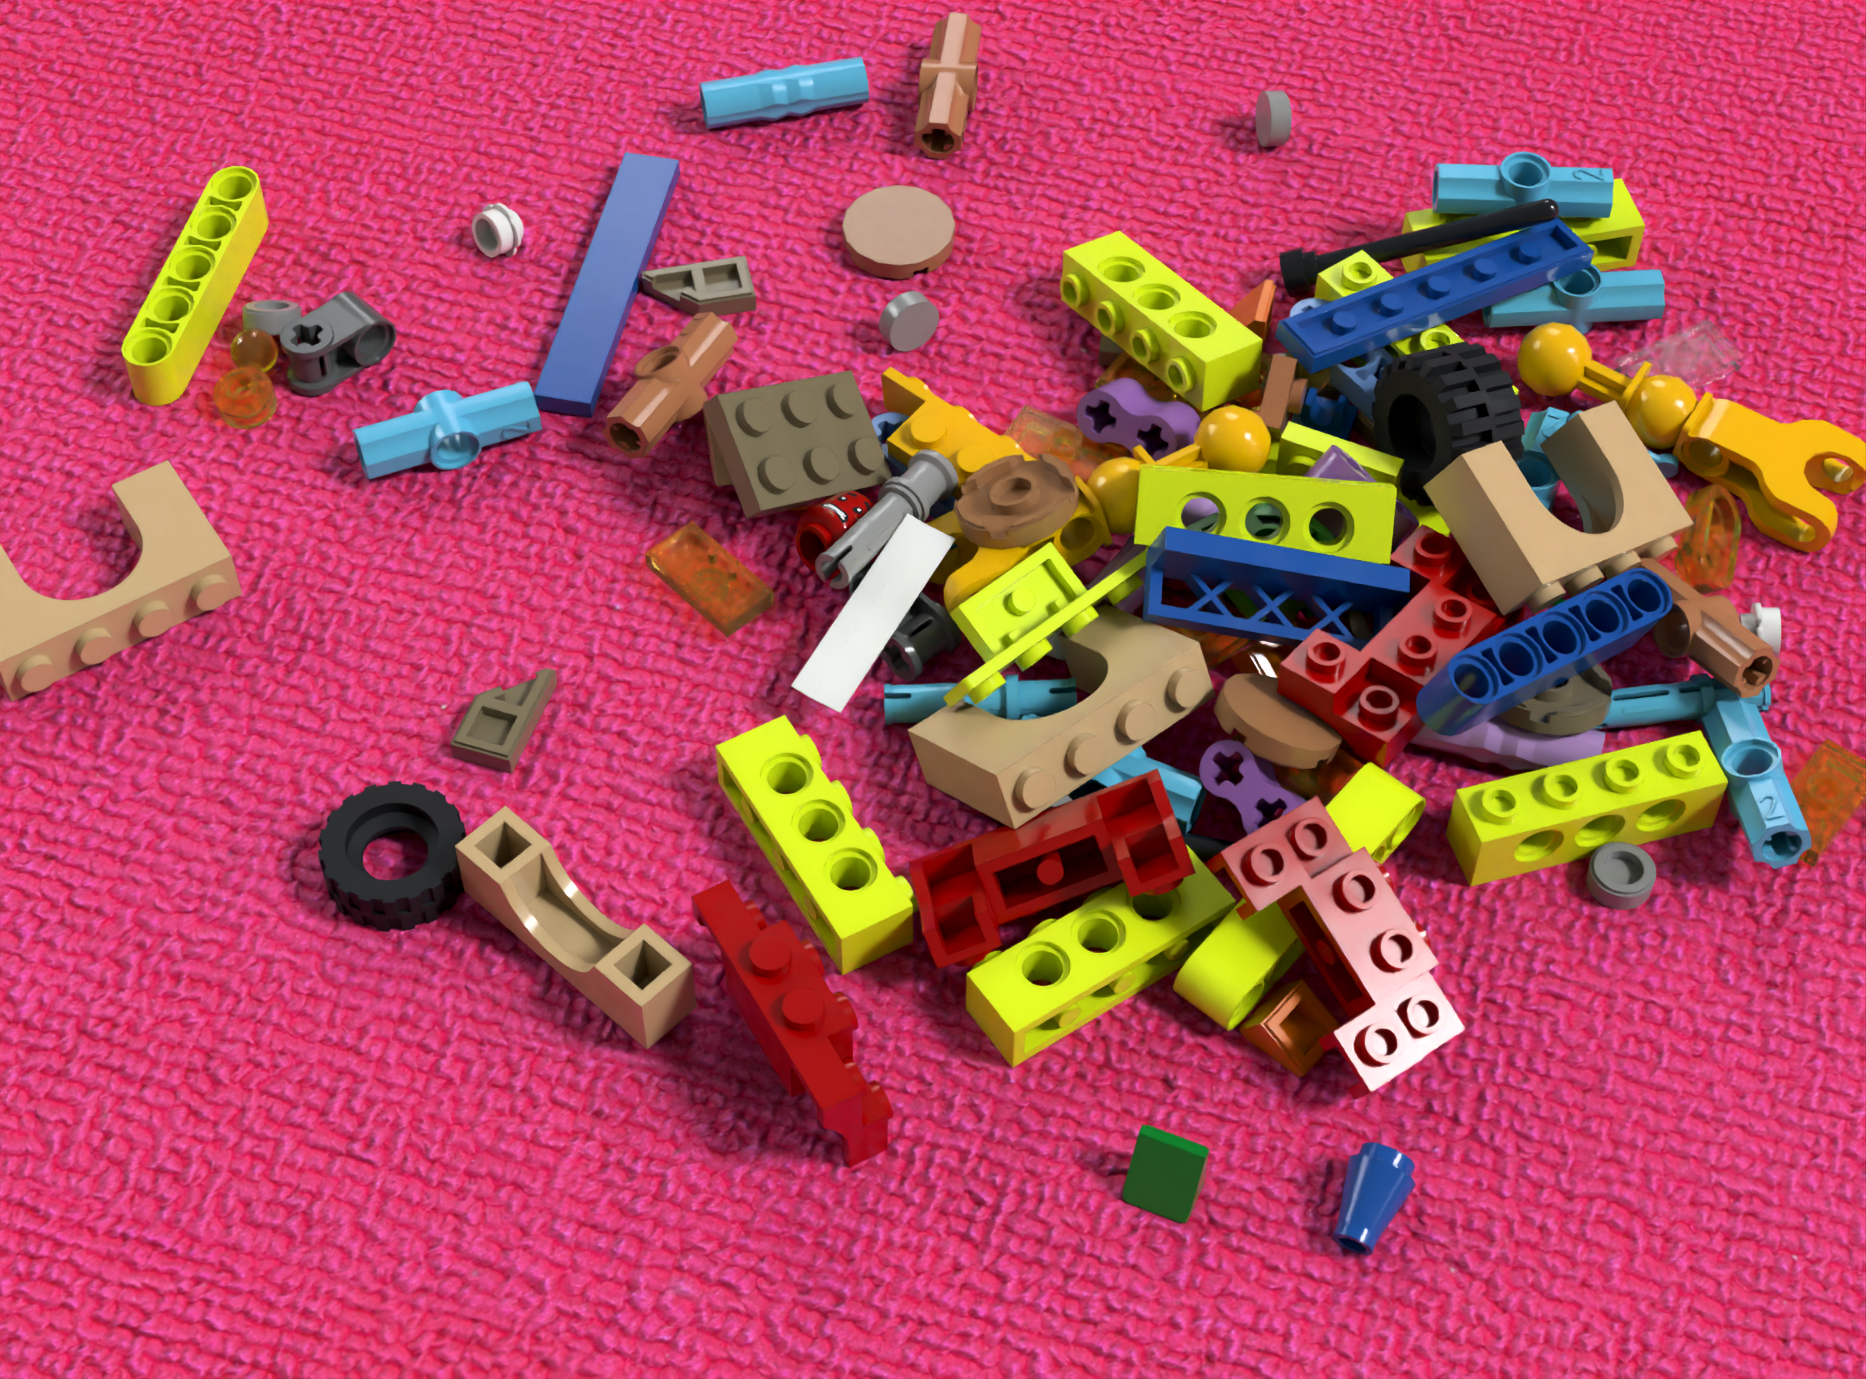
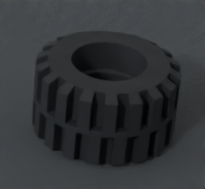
M1459 342L1393 359V363L1387 364L1383 368L1381 380L1376 381L1374 388L1375 402H1372L1371 415L1374 419V427L1372 428L1374 440L1377 441L1380 452L1405 460L1400 481L1401 492L1410 501L1416 500L1420 506L1435 507L1423 486L1461 454L1502 441L1516 464L1517 460L1522 459L1524 446L1521 440L1522 435H1525V427L1520 414L1522 406L1519 396L1515 395L1512 387L1513 381L1509 373L1502 371L1500 360L1493 353L1487 354L1485 348L1477 343L1469 345L1468 342Z

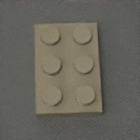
M852 370L719 394L703 404L746 519L813 505L840 492L856 491L863 494L880 490L882 485L889 478L893 477Z

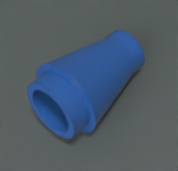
M1372 1142L1362 1144L1359 1153L1349 1157L1338 1223L1332 1235V1239L1338 1245L1360 1255H1372L1377 1241L1415 1188V1181L1411 1177L1415 1169L1413 1161L1391 1147Z

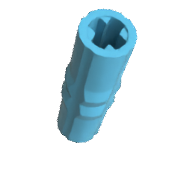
M861 56L812 65H791L781 70L765 69L751 75L699 83L702 112L707 129L759 120L776 121L786 116L802 117L814 111L869 102L867 74Z

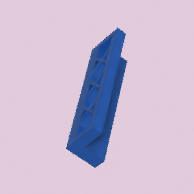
M1166 526L1147 549L1142 621L1291 647H1298L1316 628L1320 630L1326 628L1330 632L1327 634L1361 651L1371 640L1354 638L1338 617L1348 609L1374 614V638L1392 620L1393 608L1409 593L1410 569ZM1163 577L1184 581L1199 600L1188 609L1161 604ZM1207 585L1217 586V587H1215V588L1211 591V589H1210ZM1227 589L1244 591L1260 611L1249 619L1233 617L1217 597ZM1268 596H1274L1277 598L1272 601ZM1288 599L1303 601L1320 622L1309 630L1296 628L1288 621L1278 607ZM1328 606L1337 608L1332 612V610ZM1206 607V609H1207L1209 612H1203V611H1200V610H1201L1202 608ZM1266 617L1270 623L1261 622V620Z

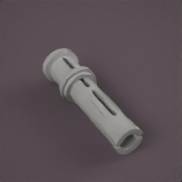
M924 449L918 451L909 460L908 469L900 477L889 478L879 490L878 502L826 552L821 553L817 557L815 568L821 580L825 582L839 568L841 572L831 581L829 586L836 589L845 588L852 581V578L886 546L907 513L924 522L929 517L930 507L937 500L948 499L958 487L957 472L951 462L934 450Z

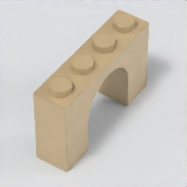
M1615 400L1576 414L1540 444V447L1579 509L1584 533L1562 523L1544 507L1502 441L1461 454L1423 486L1502 615L1528 606L1533 614L1561 599L1566 594L1564 590H1567L1570 596L1574 597L1601 582L1605 578L1603 574L1609 580L1638 567L1642 563L1641 558H1652L1658 562L1678 548L1674 538L1694 524Z
M168 460L111 485L123 524L142 553L139 562L131 574L107 592L79 600H60L41 595L24 583L0 544V683L11 702L32 692L43 690L64 677L92 664L101 663L111 655L150 637L161 635L171 627L208 610L216 609L225 602L242 595L231 554Z
M1104 604L1095 610L1099 616L1069 639L1063 631L1057 634L1071 677H1076V688L1091 695L1077 705L1062 712L1029 720L1000 718L964 700L952 708L946 705L908 730L926 782L1001 823L1017 829L1215 697L1200 643L1157 624L1142 621V618L1116 607Z

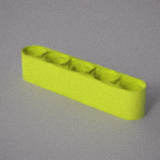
M231 166L221 169L211 177L123 341L121 350L135 397L141 403L149 406H162L172 403L183 394L268 229L269 219L258 175L250 168Z
M1369 762L1354 775L1325 808L1353 852L1365 846L1372 859L1383 864L1418 822L1425 809L1426 799L1374 763ZM1242 898L1188 958L1175 979L1173 990L1227 1031L1233 1030L1247 1017L1306 950L1276 901L1242 921L1236 911L1237 908L1246 903L1245 899Z

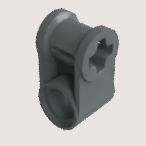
M344 291L335 295L326 304L302 318L289 322L283 327L280 333V342L282 349L290 357L291 364L287 370L289 385L295 392L301 395L317 396L330 392L339 383L364 368L380 362L389 354L396 341L397 331L394 324L354 292ZM297 337L300 338V343H301V344H299V345H298V342H297ZM321 368L324 370V376L321 374Z
M874 562L868 563L852 578V581L849 583V599ZM920 592L879 656L896 675L910 682L918 678L922 674V666L940 652H951L959 647L962 641L961 632L958 625L943 606L929 599L923 592Z

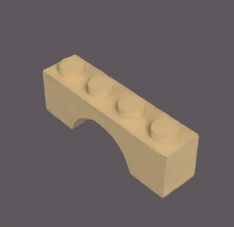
M504 806L455 845L464 891L647 1050L697 1007L692 963L645 923L636 930H630L616 924L602 914L572 882L559 862L552 845L507 806Z

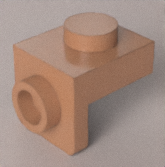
M1273 354L1260 412H1252L1263 419L1271 438L1280 440L1287 426L1290 413H1301L1308 379L1299 377L1298 359Z

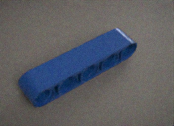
M1634 568L1457 653L1418 692L1416 698L1417 712L1421 720L1436 733L1450 737L1459 735L1631 648L1671 610L1673 603L1671 591L1666 582L1649 569Z

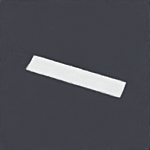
M907 513L791 686L815 701L841 713L956 539Z

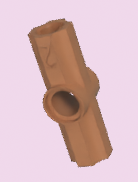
M949 13L947 18L936 22L929 58H923L918 89L919 111L914 132V146L926 152L928 158L948 159L950 154L961 150L967 126L968 112L973 113L975 109L978 86L977 60L981 43V26L975 24L968 14Z
M713 312L697 313L670 345L652 351L637 363L634 368V373L638 379L637 383L606 417L607 425L602 430L611 448L623 452L629 459L644 458L674 423L690 418L704 407L703 404L708 401V395L704 387L734 353L733 345L738 340L737 334L730 322L721 320Z
M1641 558L1642 563L1636 568L1649 569L1659 575L1666 582L1672 594L1673 603L1671 610L1651 628L1656 645L1665 656L1670 658L1688 656L1740 698L1758 696L1769 682L1775 680L1781 660L1773 655V648L1739 623L1738 613L1728 598L1722 595L1704 597L1655 559Z

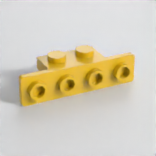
M889 367L881 374L886 410L909 416L887 438L888 454L907 467L909 460L920 450L929 449L942 454L951 462L957 472L958 487L952 494L956 499L960 500L962 497L960 488L967 478L988 463L1005 456L1023 454L1025 461L1036 460L1025 453L1020 445L1009 436L995 434L978 423L975 417L965 408L958 405L952 406L934 395L920 379L913 376L906 377L892 367Z

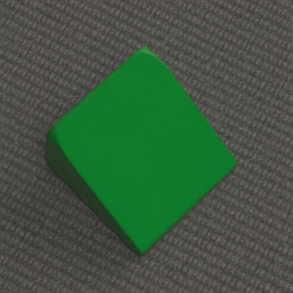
M1142 1124L1125 1180L1123 1200L1127 1204L1177 1223H1186L1192 1214L1205 1182L1210 1149L1150 1125Z

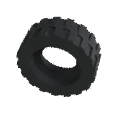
M401 781L388 782V785L377 787L375 784L364 788L363 792L355 796L353 794L342 801L343 805L337 811L333 810L327 818L328 824L325 829H321L319 836L321 850H318L319 861L331 900L335 899L337 909L344 916L347 914L351 916L354 923L366 927V925L377 928V931L390 932V929L402 928V931L415 929L416 925L424 922L429 924L439 919V914L446 909L449 911L457 903L456 898L460 892H465L455 845L466 837L464 822H461L460 813L455 805H450L446 801V796L439 791H430L426 789L425 785L414 782L413 785L402 784ZM400 832L414 833L426 843L428 847L427 860L419 871L410 876L396 880H379L371 876L363 866V854L366 847L382 836Z

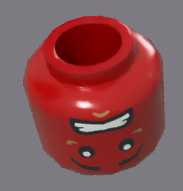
M845 491L817 502L803 511L798 521L795 537L797 553L802 562L809 569L816 572L815 560L821 553L826 552L875 504L869 498L856 491ZM882 550L870 562H875ZM838 568L828 579H834L841 572Z

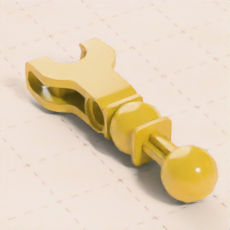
M1552 322L1538 325L1526 334L1517 351V369L1523 382L1534 392L1548 396H1561L1570 394L1578 389L1604 403L1615 400L1645 447L1656 449L1675 447L1672 454L1687 469L1740 497L1746 504L1748 515L1758 530L1790 547L1804 552H1815L1824 548L1836 532L1838 513L1835 504L1813 487L1844 495L1854 492L1866 481V443L1824 420H1800L1794 423H1779L1727 399H1715L1713 394L1707 391L1701 400L1698 401L1694 390L1681 378L1661 374L1649 376L1652 364L1647 361L1643 363L1634 378L1631 379L1592 360V350L1586 337L1572 325ZM1834 458H1838V459L1843 460V461L1846 462L1849 466L1840 463L1838 460H1836V459H1834ZM1800 519H1803V520L1809 522L1811 525L1804 523V522L1801 521Z
M1236 405L1215 409L1200 423L1194 434V443L1154 461L1145 449L1138 445L1132 448L1135 459L1120 457L1103 462L1092 472L1086 484L1078 475L1075 476L1079 489L1078 508L1069 521L1050 536L1026 546L1008 549L981 547L966 539L959 526L955 511L952 510L926 523L955 538L956 540L953 544L958 546L946 553L928 581L936 584H945L944 602L945 608L950 614L960 604L969 599L972 594L982 590L1050 542L1069 567L1093 555L1102 544L1105 547L1113 544L1110 533L1120 536L1134 533L1140 464L1258 473L1264 467L1271 454V435L1263 419L1254 412Z

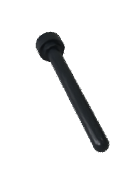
M1546 198L1318 255L1316 250L1306 252L1304 247L1280 252L1279 258L1283 281L1290 297L1314 291L1318 273L1361 250L1365 251L1373 260L1380 264L1551 222L1558 216L1559 206L1554 200Z

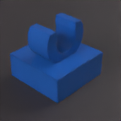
M1310 387L1306 391L1301 413H1293L1290 422L1350 441L1359 409L1354 405H1350L1346 396L1340 395L1338 401L1317 396V389Z

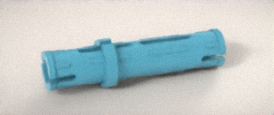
M1707 673L1691 675L1689 681H1681L1679 683L1619 688L1612 690L1611 706L1608 715L1601 725L1592 730L1693 719L1697 724H1702V717L1710 713L1716 701L1738 695L1716 678H1710ZM1768 683L1758 696L1740 698L1741 701L1756 704L1759 713L1768 712V706H1771L1770 684Z
M1018 674L1005 675L1006 683L977 705L973 703L969 696L963 699L978 708L1004 719L1020 720L1023 715L1028 716L1030 713L1046 717L1077 705L1076 677L1055 680L1018 681ZM958 683L884 684L885 724L918 723L947 705L943 697Z

